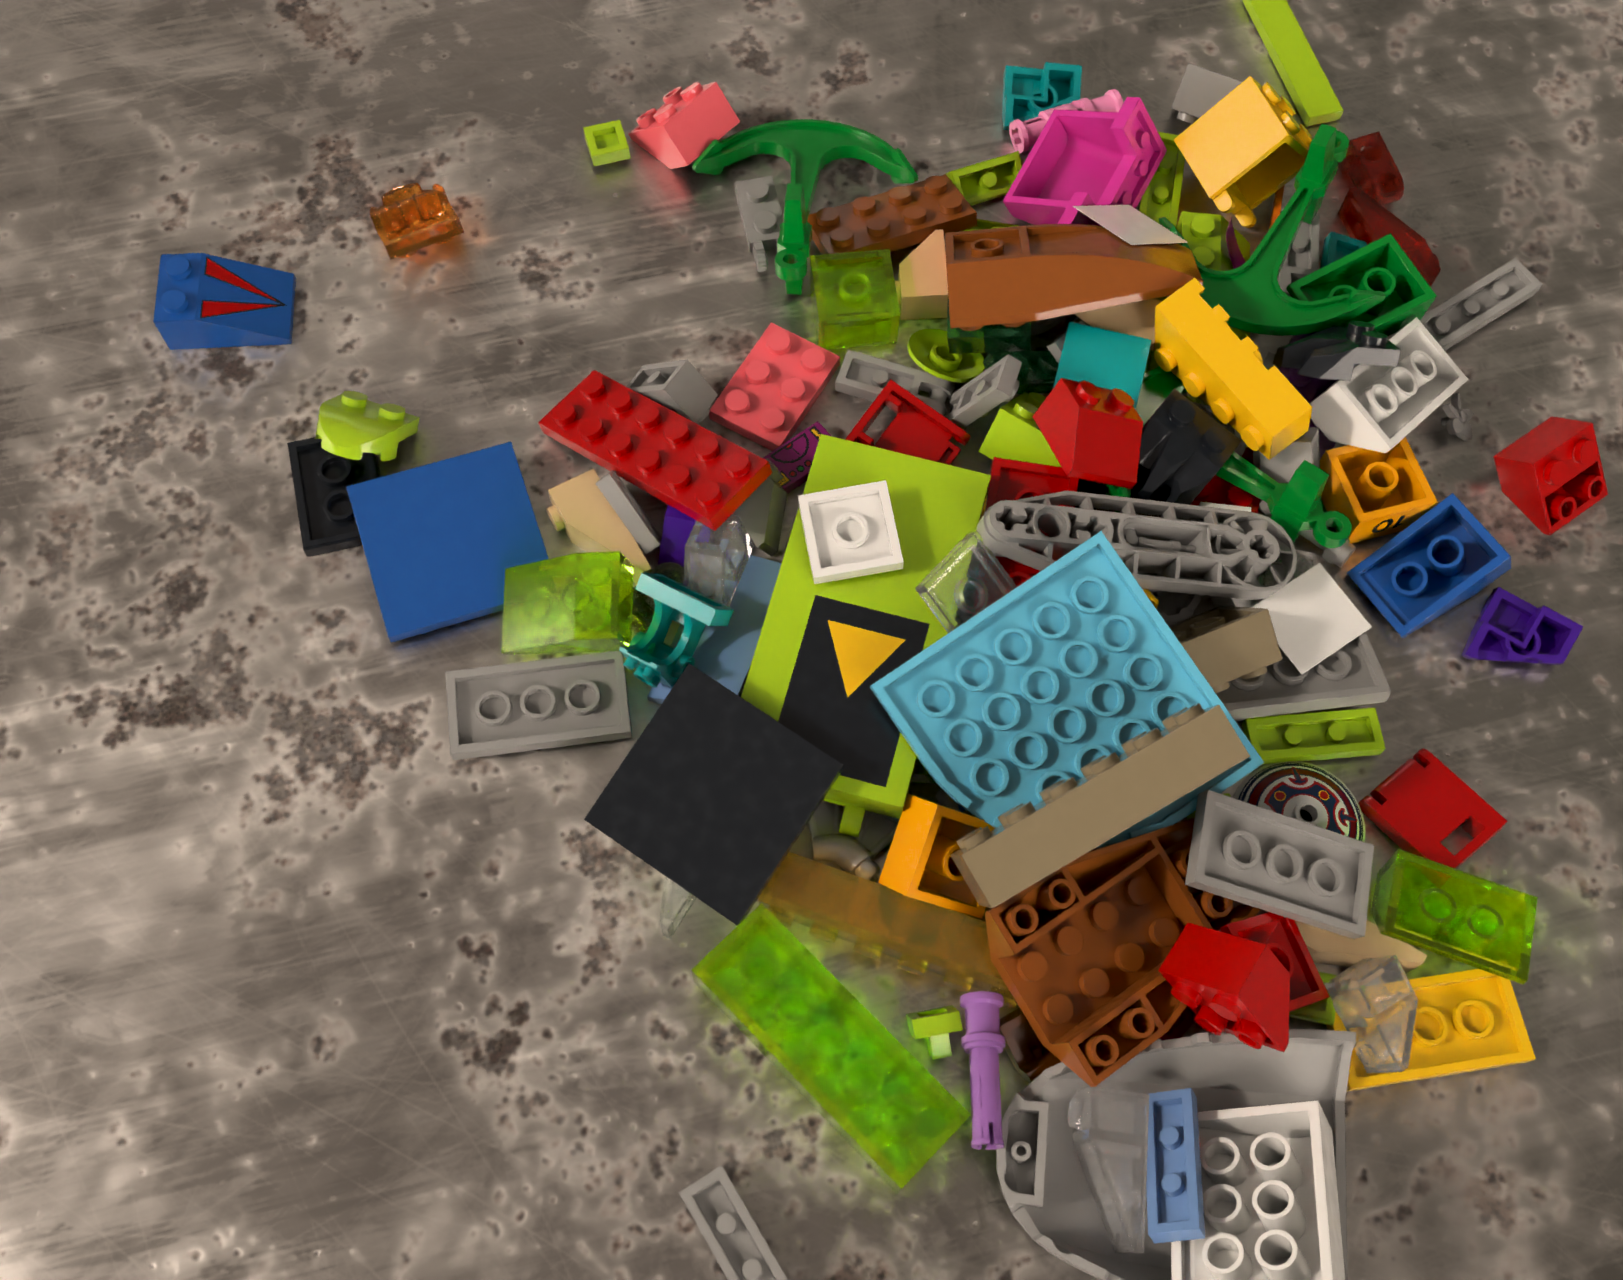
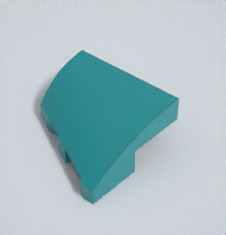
M1045 62L1043 69L1006 65L1003 75V130H1009L1010 122L1020 119L1025 121L1038 117L1041 111L1079 100L1081 95L1082 66Z

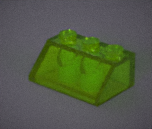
M1398 849L1379 870L1370 912L1380 934L1520 984H1525L1528 981L1538 897Z

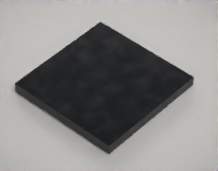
M688 664L584 820L735 925L740 926L845 766L699 669Z

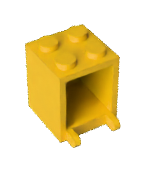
M1249 76L1173 140L1217 208L1225 214L1230 212L1234 214L1243 227L1252 228L1257 221L1252 210L1297 175L1306 160L1313 137L1302 124L1298 125L1292 116L1296 112L1283 95L1279 97L1268 82L1260 85L1254 78Z

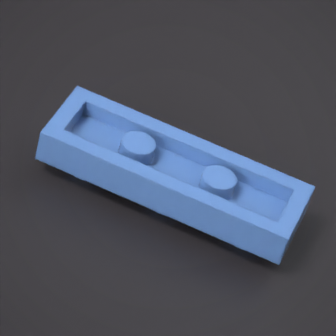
M1192 1088L1143 1094L1148 1235L1154 1244L1205 1239L1197 1097Z

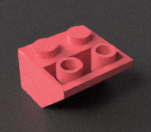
M695 82L684 90L680 86L667 93L662 98L665 104L658 110L652 108L636 119L638 126L628 135L635 143L669 169L690 165L705 151L713 140L721 139L740 123V120L717 82L705 85Z

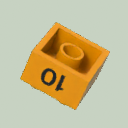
M1406 437L1387 453L1346 445L1326 450L1320 459V469L1329 474L1321 499L1327 511H1338L1349 518L1352 530L1348 539L1351 544L1403 531L1438 503Z

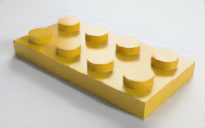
M1505 964L1339 990L1334 1024H1326L1327 1030L1356 1032V1043L1352 1051L1346 1092L1527 1063L1536 1059Z

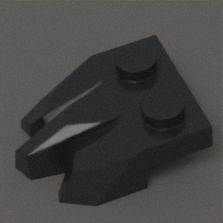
M1349 321L1348 327L1332 326L1277 348L1273 364L1283 368L1299 369L1298 375L1318 379L1351 381L1354 364L1397 367L1401 350L1388 340L1386 334L1375 330L1374 324L1363 321Z
M1174 388L1142 428L1138 464L1140 480L1133 498L1150 500L1161 490L1166 495V502L1190 505L1242 441Z

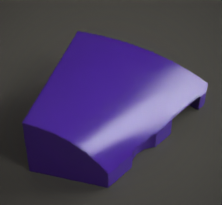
M1497 587L1492 590L1470 633L1462 656L1471 660L1561 665L1567 658L1583 626L1545 605L1537 608L1512 593Z

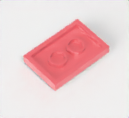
M771 322L710 408L709 418L747 439L774 451L793 436L840 366V356Z

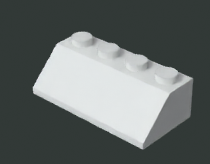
M1416 317L1388 338L1390 342L1401 350L1397 367L1356 364L1351 381L1337 380L1309 403L1313 407L1311 419L1329 441L1387 453L1469 379Z

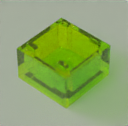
M890 249L810 255L809 285L817 345L824 349L896 344L900 311Z

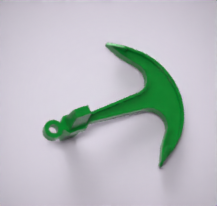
M813 119L769 122L739 131L721 142L713 140L692 166L693 170L697 173L720 175L723 167L758 154L776 155L784 158L790 164L791 183L787 184L784 222L780 224V234L777 241L775 273L778 278L785 280L787 294L802 295L803 281L807 274V258L810 254L812 225L807 220L820 172L827 163L841 158H855L863 160L882 172L891 175V179L895 184L918 181L917 173L899 148L894 149L886 141L865 130L842 123Z
M1323 123L1319 127L1311 141L1306 160L1295 177L1294 187L1296 192L1249 260L1238 268L1229 271H1216L1206 268L1194 256L1203 280V287L1205 288L1200 296L1212 309L1219 304L1228 313L1230 318L1227 323L1230 327L1262 335L1290 336L1308 334L1354 319L1385 299L1382 291L1355 290L1350 294H1342L1316 301H1300L1288 296L1280 288L1277 280L1302 222L1312 223L1321 207L1328 186L1337 173L1338 163L1346 158L1349 139L1345 133L1337 131L1335 127ZM1166 217L1159 218L1160 225L1184 239ZM1177 243L1190 249L1187 243Z
M1160 366L1146 372L1143 376L1135 409L1143 420V426L1174 388L1182 395L1187 392L1178 377L1171 371H1164ZM1236 452L1231 454L1216 474L1218 477L1265 501L1272 514L1271 519L1284 528L1292 539L1293 544L1302 531L1313 530V536L1320 545L1326 548H1338L1346 542L1351 533V522L1343 513L1323 511L1320 497L1329 474L1306 460L1296 469L1289 483H1278ZM1102 483L1106 495L1130 498L1131 489ZM1327 527L1335 528L1337 533L1329 531Z

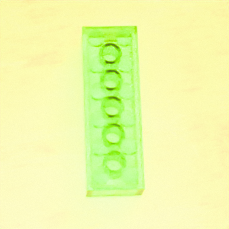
M762 903L691 970L694 983L896 1194L908 1184L971 1116Z

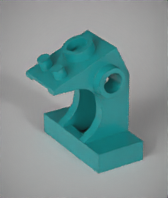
M641 573L635 590L653 598L655 612L646 633L640 631L633 637L629 646H620L619 651L626 658L623 666L632 671L635 668L636 671L633 675L654 688H657L659 683L673 688L688 664L694 666L695 659L693 655L705 626H728L734 609L662 574ZM672 620L684 625L681 638L675 648L664 643Z

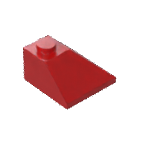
M1267 912L1220 927V932L1263 943L1271 949L1290 973L1289 1013L1330 997L1295 920Z

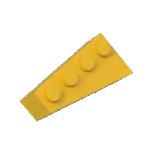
M1193 278L1155 306L1154 358L1164 371H1171L1182 381L1183 386L1190 395L1195 398L1200 397L1208 404L1220 422L1224 424L1229 423L1239 432L1242 440L1250 449L1260 451L1270 460L1308 432L1313 407L1276 366L1266 369L1263 358L1258 350L1259 347L1248 336L1243 340L1237 337L1227 323L1230 318L1228 313L1219 304L1212 309L1200 296L1205 288L1196 278Z

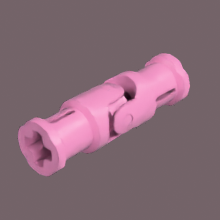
M1111 89L1101 97L1091 100L1082 98L1069 104L1041 111L1038 117L1025 121L1020 119L1014 120L1009 125L1012 145L1015 151H1019L1020 154L1028 151L1029 147H1032L1037 141L1054 109L1119 112L1123 105L1122 96L1118 90Z

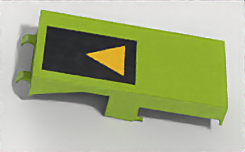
M821 434L803 495L886 480L904 561L903 569L814 584L800 509L798 508L741 698L845 766L823 801L845 806L839 833L859 838L866 810L900 819L917 756L870 686L951 632L991 475Z

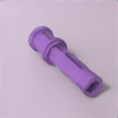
M989 991L970 992L960 996V1006L965 1009L966 1035L961 1038V1047L964 1048L965 1053L969 1054L971 1147L978 1150L982 1149V1145H985V1150H996L1004 1147L999 1054L1003 1052V1048L1006 1045L1005 1037L1000 1034L999 1008L1003 1006L1004 999L1001 994Z

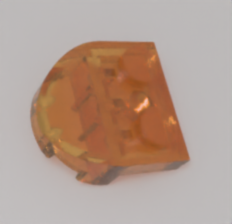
M418 183L403 185L383 194L381 197L383 205L378 209L377 207L370 208L371 219L390 260L397 257H410L421 248L432 244L447 243L454 236L464 233L460 219L450 205L442 186L435 183L432 186L433 190H422Z

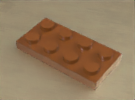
M945 174L931 176L924 181L911 185L897 186L887 192L874 196L860 197L853 202L840 206L822 208L816 213L809 214L807 222L812 225V240L833 270L922 243L935 230L943 229L945 236V233L959 232L977 226V212Z

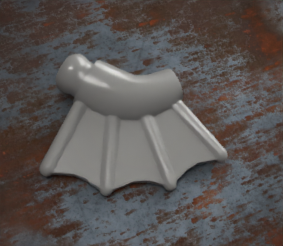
M821 802L807 824L812 835L813 860L833 861L851 877H857L861 884H870V878L873 877L876 880L880 874V867L874 862V857L892 843L898 823L889 820L882 814L866 810L859 838L839 833L845 806Z

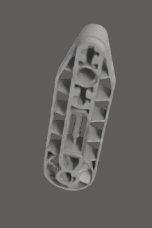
M1068 490L1013 501L1001 500L988 508L978 522L975 534L977 544L987 554L1007 557L1042 571L1102 531L1142 589L1245 600L1266 599L1278 592L1290 581L1296 571L1297 562L1293 541L1284 528L1271 518L1261 514ZM1060 504H1061V505L1078 506V508L1065 507V506H1056V505H1060ZM1093 508L1120 511V513L1094 510ZM1135 513L1148 514V515H1157V516H1161V517H1152V516L1136 515ZM1177 518L1201 520V522L1178 520ZM1039 529L1045 531L1048 534V536H1045L1043 533H1041ZM1280 554L1283 565H1272ZM1266 569H1269L1277 585L1263 587L1256 578ZM1138 571L1163 574V577L1140 575L1137 573ZM1180 576L1204 578V581L1187 580L1179 578Z

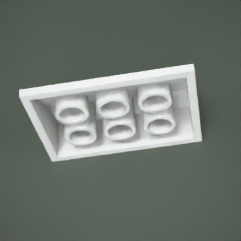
M1319 1101L1198 1112L1205 1239L1171 1242L1172 1280H1345L1333 1135Z

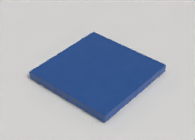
M512 442L346 487L391 643L559 594Z

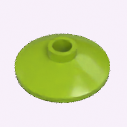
M922 329L913 333L908 341L907 348L913 361L926 372L943 380L960 383L970 382L984 371L985 360L981 352L971 342L952 332L941 329Z

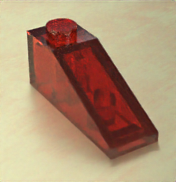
M1357 186L1349 188L1338 211V215L1349 236L1367 242L1368 245L1391 233L1431 287L1441 268L1437 256L1432 253L1425 238Z

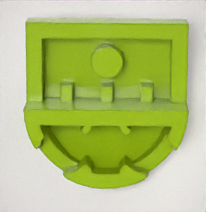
M344 391L341 395L321 404L315 439H322L321 447L340 457L360 460L362 454L366 452L379 455L381 461H389L396 458L398 443L417 433L420 417L405 413V408L391 403L378 404L367 400V395L363 393Z

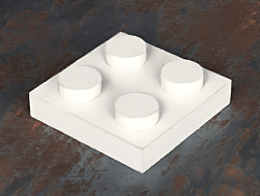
M886 480L798 495V504L814 584L903 569L904 561Z

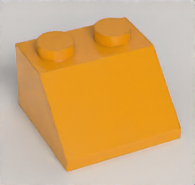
M908 794L878 883L907 897L982 919L986 907L978 904L950 855L960 849L956 841L980 827L983 829L988 826L990 831L995 828L975 816Z

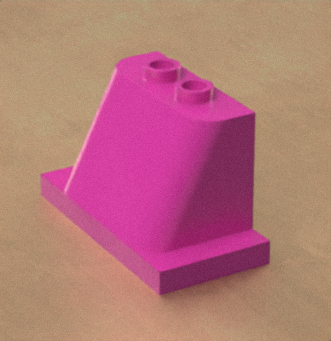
M1127 97L1119 112L1054 109L1003 200L1010 214L1032 225L1086 224L1101 226L1073 206L1122 204L1130 205L1136 209L1167 152L1141 98Z

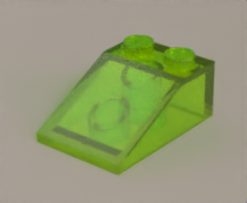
M620 551L574 553L505 568L501 653L512 655L619 651L620 646H629L632 640L633 564Z

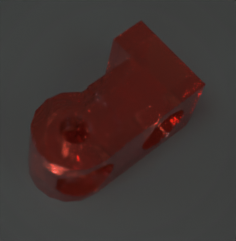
M1380 132L1349 140L1346 158L1338 163V168L1342 174L1348 172L1353 184L1358 188L1359 198L1363 206L1367 209H1374L1399 201L1404 194V182Z

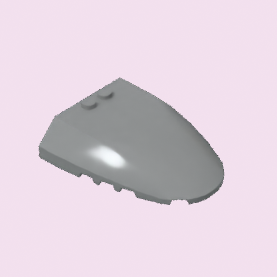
M1289 1029V1044L1284 1052L1264 1045L1261 1049L1252 1048L1241 1042L1235 1035L1229 1033L1215 1035L1205 1032L1189 1037L1168 1040L1157 1039L1096 1087H1090L1063 1062L1045 1069L1037 1078L1015 1095L1002 1120L1004 1147L996 1149V1170L1001 1191L1012 1215L1028 1235L1049 1253L1099 1280H1172L1171 1242L1154 1244L1148 1235L1143 1094L1192 1088L1197 1097L1198 1112L1318 1100L1332 1129L1345 1280H1348L1345 1099L1351 1056L1356 1043V1032Z

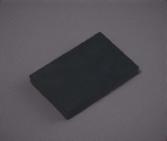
M315 437L287 443L303 551L307 557L362 546L346 487L381 477L376 454L364 452L360 460L340 457L324 450L321 447L322 439H315Z

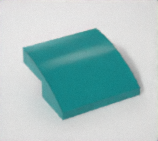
M1069 321L1053 388L1061 378L1077 382L1085 380L1095 386L1110 390L1118 388L1131 396L1134 400L1133 406L1136 409L1152 340Z

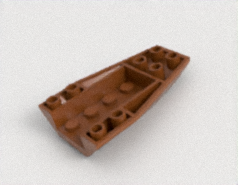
M1041 224L945 233L950 328H960L964 331H975L985 325L1002 324L1005 327H1019L1026 322L1170 296L1193 278H1196L1203 286V280L1191 249L1177 243L1130 245L1103 226Z
M1195 817L1088 852L985 912L990 957L993 965L1041 1044L1090 1087H1096L1168 1032L1187 1007V1005L1177 1000L1171 994L1173 987L1158 971L1186 924L1192 923L1220 931V927L1254 917L1261 910L1185 885Z

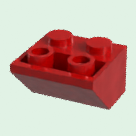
M1551 416L1493 456L1502 492L1543 534L1552 535L1608 495L1594 426L1591 422Z
M1187 923L1158 970L1173 987L1171 994L1193 1010L1196 1014L1194 1018L1196 1023L1208 1032L1221 1035L1224 1031L1235 1035L1241 1042L1252 1048L1261 1049L1264 1045L1284 1052L1289 1044L1290 973L1266 944Z

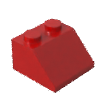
M1061 378L1032 417L1065 474L1069 477L1132 489L1136 484L1143 420L1133 406L1134 400L1129 394L1118 388L1110 390L1095 386L1085 380L1077 382Z

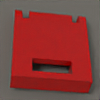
M890 379L845 440L951 465L960 454L961 449L951 443L950 440L953 438L960 444L966 445L971 436ZM886 406L895 412L897 416L874 445V439L866 435L865 432Z
M1421 748L1414 754L1413 759H1408L1370 793L1371 796L1366 795L1358 803L1362 813L1438 884H1441L1508 822L1425 748ZM1465 822L1462 828L1474 839L1454 856L1441 842Z

